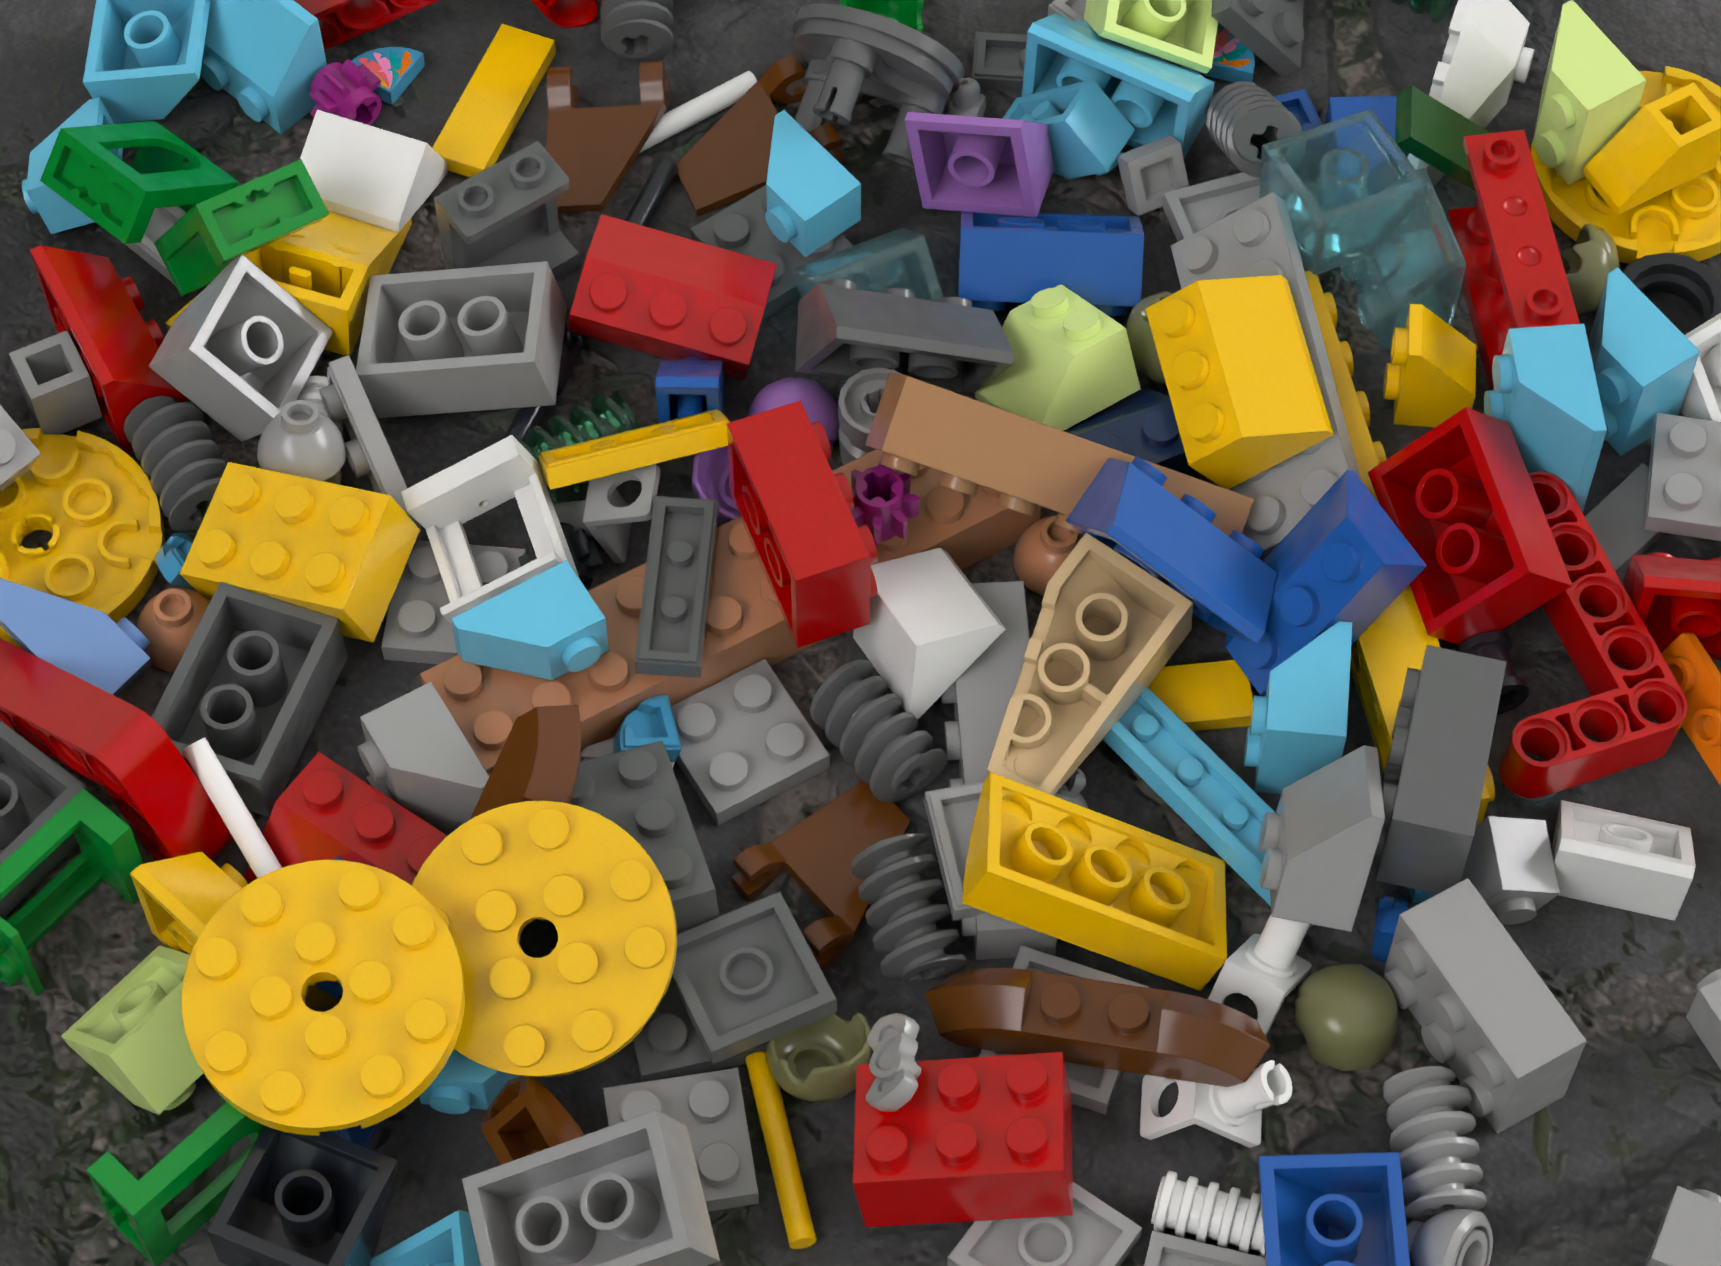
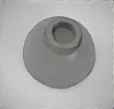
M294 400L285 404L281 413L277 414L264 428L258 442L257 459L262 469L324 481L341 469L346 459V450L343 437L332 420L320 412L314 403L307 400Z
M1451 1209L1434 1215L1425 1223L1413 1220L1407 1226L1409 1259L1413 1266H1489L1493 1234L1488 1219L1482 1212L1470 1209Z

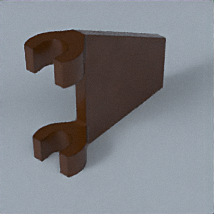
M789 55L776 61L676 164L679 169L677 176L697 216L744 198L766 185L774 118L778 114L773 103L793 104L802 100L806 89L802 79L805 72L796 55ZM832 123L821 125L809 133L842 166L845 165V159L839 149L842 146L841 140Z
M664 61L640 62L639 85L641 103L622 106L578 108L579 90L577 85H572L573 71L571 66L548 68L546 151L569 177L570 189L556 197L558 213L603 211L670 104L671 88L669 79L664 80Z
M861 781L773 841L766 844L753 845L742 851L734 858L733 865L740 872L732 876L731 883L747 900H750L763 892L782 870H786L829 916L815 921L802 931L820 969L823 970L834 962L852 942L870 904L860 900L858 887L864 880L858 879L853 875L851 862L863 850L881 840L906 835L910 820L893 802H880L870 792V785Z

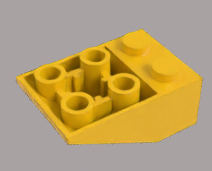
M328 211L329 215L322 221L244 256L333 330L324 350L350 356L363 329L370 278L374 275L389 274L412 225V218L409 219L398 233Z

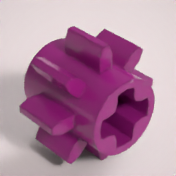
M347 59L343 65L339 62L330 63L323 67L311 82L310 97L317 105L310 114L315 117L316 111L321 110L371 125L378 117L382 106V98L374 92L380 85L381 80L364 64L357 67L350 59Z
M879 462L878 466L868 468L863 472L856 469L851 471V491L855 507L850 512L857 527L864 524L868 526L876 546H879L881 541L889 540L894 536L902 539L906 538L907 518L919 516V496L909 494L911 475L907 473L899 475L896 471L881 465V462Z

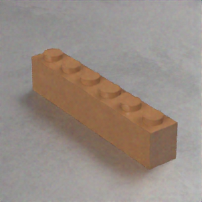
M890 372L865 446L884 452L881 465L916 477L921 465L943 472L939 485L974 497L979 485L1001 493L997 505L1032 517L1038 505L1058 512L1054 525L1080 534L1082 533L1065 520L1107 459L1113 458L1131 463L1135 456L921 380ZM1146 461L1167 477L1162 487L1179 500L1186 493L1209 507L1216 514L1211 524L1228 536L1233 530L1240 533L1243 532L1254 500L1253 498Z

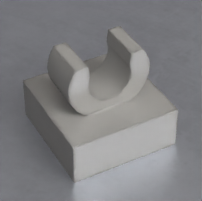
M1171 135L1117 155L1128 209L1138 216L1162 207L1165 192L1189 186L1181 142Z

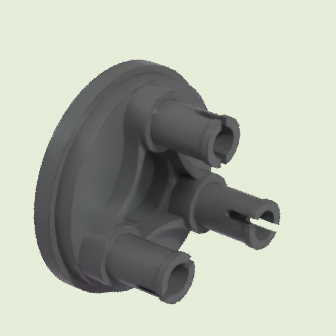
M817 3L801 7L792 26L793 33L795 34L793 46L796 52L809 64L803 78V82L807 87L794 120L810 133L821 125L834 122L835 115L838 116V124H850L851 114L859 94L870 95L896 103V107L900 111L882 156L896 165L914 169L904 121L907 112L942 114L950 94L956 92L961 84L965 71L960 60L937 41L892 19L868 11L835 4Z

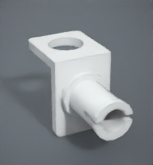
M1270 914L1261 935L1253 934L1225 961L1208 1000L1224 1004V999L1232 993H1241L1248 996L1257 1007V1021L1263 1033L1267 1036L1284 998L1308 975L1312 967L1310 962L1296 955L1310 924L1271 917Z
M1272 1060L1255 1068L1246 1082L1230 1087L1145 1075L1142 1080L1140 1135L1152 1140L1196 1124L1246 1147L1257 1146L1261 1143L1262 1109L1288 1102L1292 1095L1291 1078L1283 1065L1280 1063L1275 1065V1061ZM1176 1082L1179 1094L1175 1107L1169 1114L1160 1117L1158 1113L1159 1098L1168 1085Z

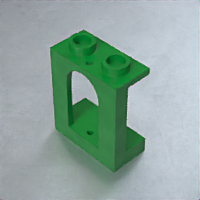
M156 121L60 128L40 179L42 183L124 244L141 243L155 208L178 206L187 213L196 204L231 190L239 184L236 179ZM139 147L131 167L107 150Z
M302 159L196 204L158 238L154 245L181 297L208 286L235 257L248 254L318 223L326 218L329 212Z
M84 788L0 865L1 901L73 832L81 849V853L7 921L0 916V980L10 987L19 981L36 997L44 991V988L28 951L102 881H105L132 905L139 900L130 873L140 864L144 863L131 827Z
M219 1093L222 1107L141 1179L137 1180L109 1151L86 1170L110 1223L153 1266L161 1264L218 1212L264 1126L237 1111ZM246 1136L253 1143L245 1153L165 1223L160 1211L165 1205L240 1139Z

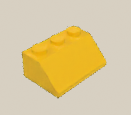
M1282 275L1197 280L1145 309L1190 467L1222 488L1229 490L1334 435L1290 287L1285 277Z
M202 851L140 864L130 873L151 932L167 948L191 955L198 937L212 916L229 898L248 885L244 877L233 866L225 863L219 868ZM308 985L307 987L308 992L305 997V1005L316 1012L331 1010L341 1000V998L332 997L315 985Z

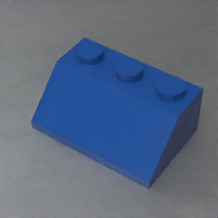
M961 211L958 297L970 300L972 307L1003 311L1006 310V302L1026 303L1037 292L1062 284L1108 316L1127 314V306L1135 307L1141 301L1144 231L1140 217L1038 213L1037 217Z
M1135 457L1130 463L1108 458L1065 521L1082 534L1088 533L1191 600L1193 602L1192 615L1211 629L1257 644L1265 632L1277 572L1260 560L1265 550L1236 530H1233L1229 536L1211 524L1216 514L1209 507L1186 493L1179 500L1162 487L1167 477L1143 459Z
M1346 470L1262 561L1277 572L1265 632L1259 642L1254 644L1226 634L1225 648L1258 693L1266 695L1271 670L1339 621L1352 622V645L1427 566L1354 471Z
M1399 1152L1259 1156L1258 1169L1266 1266H1410Z

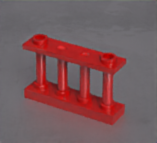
M1524 129L1464 136L1463 147L1478 197V203L1476 207L1448 210L1445 220L1446 231L1489 390L1494 389L1492 375L1494 355H1502L1508 329L1580 324Z

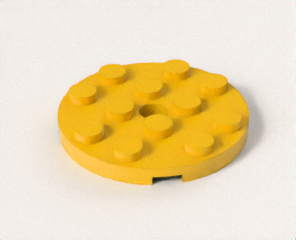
M1665 66L1663 73L1639 71L1646 79V84L1638 111L1644 105L1694 82L1721 114V87L1710 80L1669 66ZM1532 141L1530 151L1549 217L1573 240H1577L1578 234L1585 224H1593L1604 228L1615 242L1619 262L1631 264L1643 256L1660 253L1689 256L1698 262L1721 253V151L1714 169L1616 215L1585 176L1568 185L1554 168L1546 166L1539 158Z
M41 428L23 429L24 434L40 451L41 455L28 472L0 492V578L105 612L117 623L128 615L145 596L159 570L156 563V553L165 543L164 523L158 499L151 487L150 480L142 468L127 453L105 439L81 431H77L76 436L43 434ZM36 530L49 531L53 534L48 542L49 548L45 551L42 547L29 549L20 546L26 535ZM0 626V638L23 649Z
M525 801L491 809L472 818L449 834L433 850L413 881L412 887L419 891L435 907L445 921L460 957L463 972L465 1008L461 1030L454 1049L480 1065L498 1072L524 1077H554L585 1070L605 1061L633 1041L655 1012L663 995L666 994L671 981L677 951V925L670 893L662 875L642 846L624 829L596 812L580 806L553 801ZM534 919L552 922L558 932V942L555 949L549 955L542 958H533L526 955L519 944L523 929Z
M318 860L289 865L254 880L235 893L212 916L198 937L187 962L181 996L184 1029L190 1049L203 1074L220 1096L240 1113L269 1128L286 1133L320 1136V1132L342 1130L359 1125L363 1129L395 1115L411 1104L429 1087L447 1063L461 1030L465 1008L463 972L460 957L453 937L435 907L419 891L399 877L377 867L345 860ZM321 981H338L343 988V994L339 1004L333 1009L325 1012H316L305 1005L308 985L313 986Z

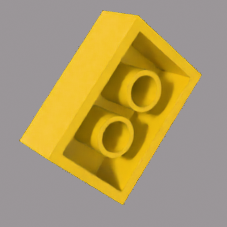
M228 462L179 574L197 592L205 595L210 600L219 583L223 582L339 618L343 636L374 643L420 529L391 495Z

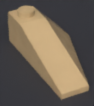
M1085 533L1047 584L1042 600V608L1032 638L1030 637L1024 655V663L1013 697L1010 698L987 768V774L992 772L1054 796L1139 698L1142 692L1152 683L1191 631L1193 602L1096 538Z

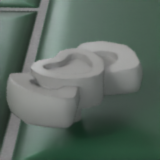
M902 1013L881 1017L874 1024L867 1037V1044L874 1051L870 1059L869 1068L872 1074L876 1076V1079L865 1098L869 1105L880 1111L895 1112L910 1101L918 1088L916 1078L921 1074V1067L917 1065L915 1055L918 1049L916 1037L919 1025L914 1019Z

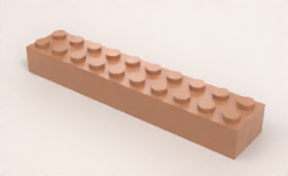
M876 449L833 470V474L844 473L851 488V471L856 469L863 472L868 468L878 466L884 452ZM921 465L917 477L911 475L909 493L919 496V516L907 518L906 538L902 539L894 536L889 540L881 541L879 546H876L878 562L871 565L942 548L948 552L957 566L963 570L1018 542L1022 533L1033 522L1040 519L1041 507L1037 505L1032 517L997 505L1001 493L979 485L974 497L939 485L943 472ZM890 468L896 471L899 475L904 474V472ZM740 516L717 527L701 678L636 674L635 656L646 563L588 591L605 616L609 651L602 654L592 666L579 672L569 671L554 680H548L464 662L460 655H457L420 673L422 686L432 682L489 777L516 718L535 707L578 705L582 752L588 745L615 738V734L625 717L647 698L668 695L670 705L673 706L763 659H766L771 667L820 642L817 641L797 648Z

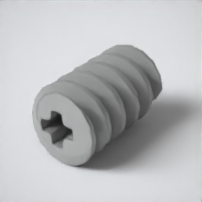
M1427 1066L1405 1070L1390 1077L1385 1081L1383 1087V1097L1390 1105L1387 1109L1386 1120L1391 1130H1393L1389 1140L1392 1152H1399L1405 1217L1421 1222H1426L1434 1215L1451 1209L1477 1211L1487 1203L1486 1195L1482 1191L1465 1189V1187L1472 1186L1481 1181L1483 1170L1479 1165L1461 1163L1473 1158L1480 1151L1479 1143L1475 1139L1458 1137L1472 1131L1476 1126L1475 1117L1472 1114L1455 1111L1471 1103L1472 1093L1468 1088L1450 1085L1455 1080L1456 1074L1453 1070L1442 1066Z

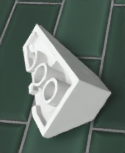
M1458 0L1448 31L1450 34L1442 62L1438 61L1429 96L1484 129L1507 103L1513 82L1525 83L1534 54V49L1524 47L1530 23L1509 0ZM1409 153L1399 185L1393 218L1405 220L1444 176V173Z

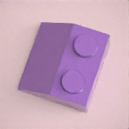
M907 112L904 121L923 208L1037 217L1054 171L1047 124L1025 120Z

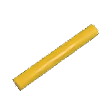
M757 1051L746 1057V1065L789 1246L792 1249H803L815 1244L817 1239L780 1086L769 1070L766 1062V1051Z

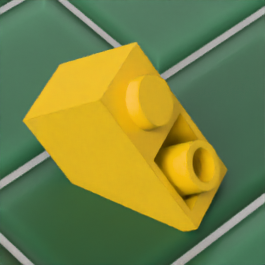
M1694 82L1644 105L1584 166L1582 174L1615 214L1619 215L1714 169L1721 151V114Z
M1410 304L1405 328L1394 327L1391 363H1386L1383 399L1394 400L1393 424L1435 428L1463 408H1473L1476 396V344L1424 305Z

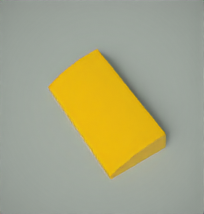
M990 772L982 787L971 831L964 874L962 904L1201 991L1227 960L1225 861Z

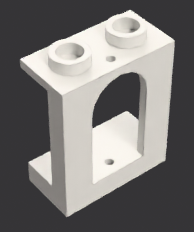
M513 435L401 491L407 512L426 529L450 603L441 607L440 611L442 616L451 624V618L566 560L579 577L539 463ZM515 497L537 559L483 586L463 523Z

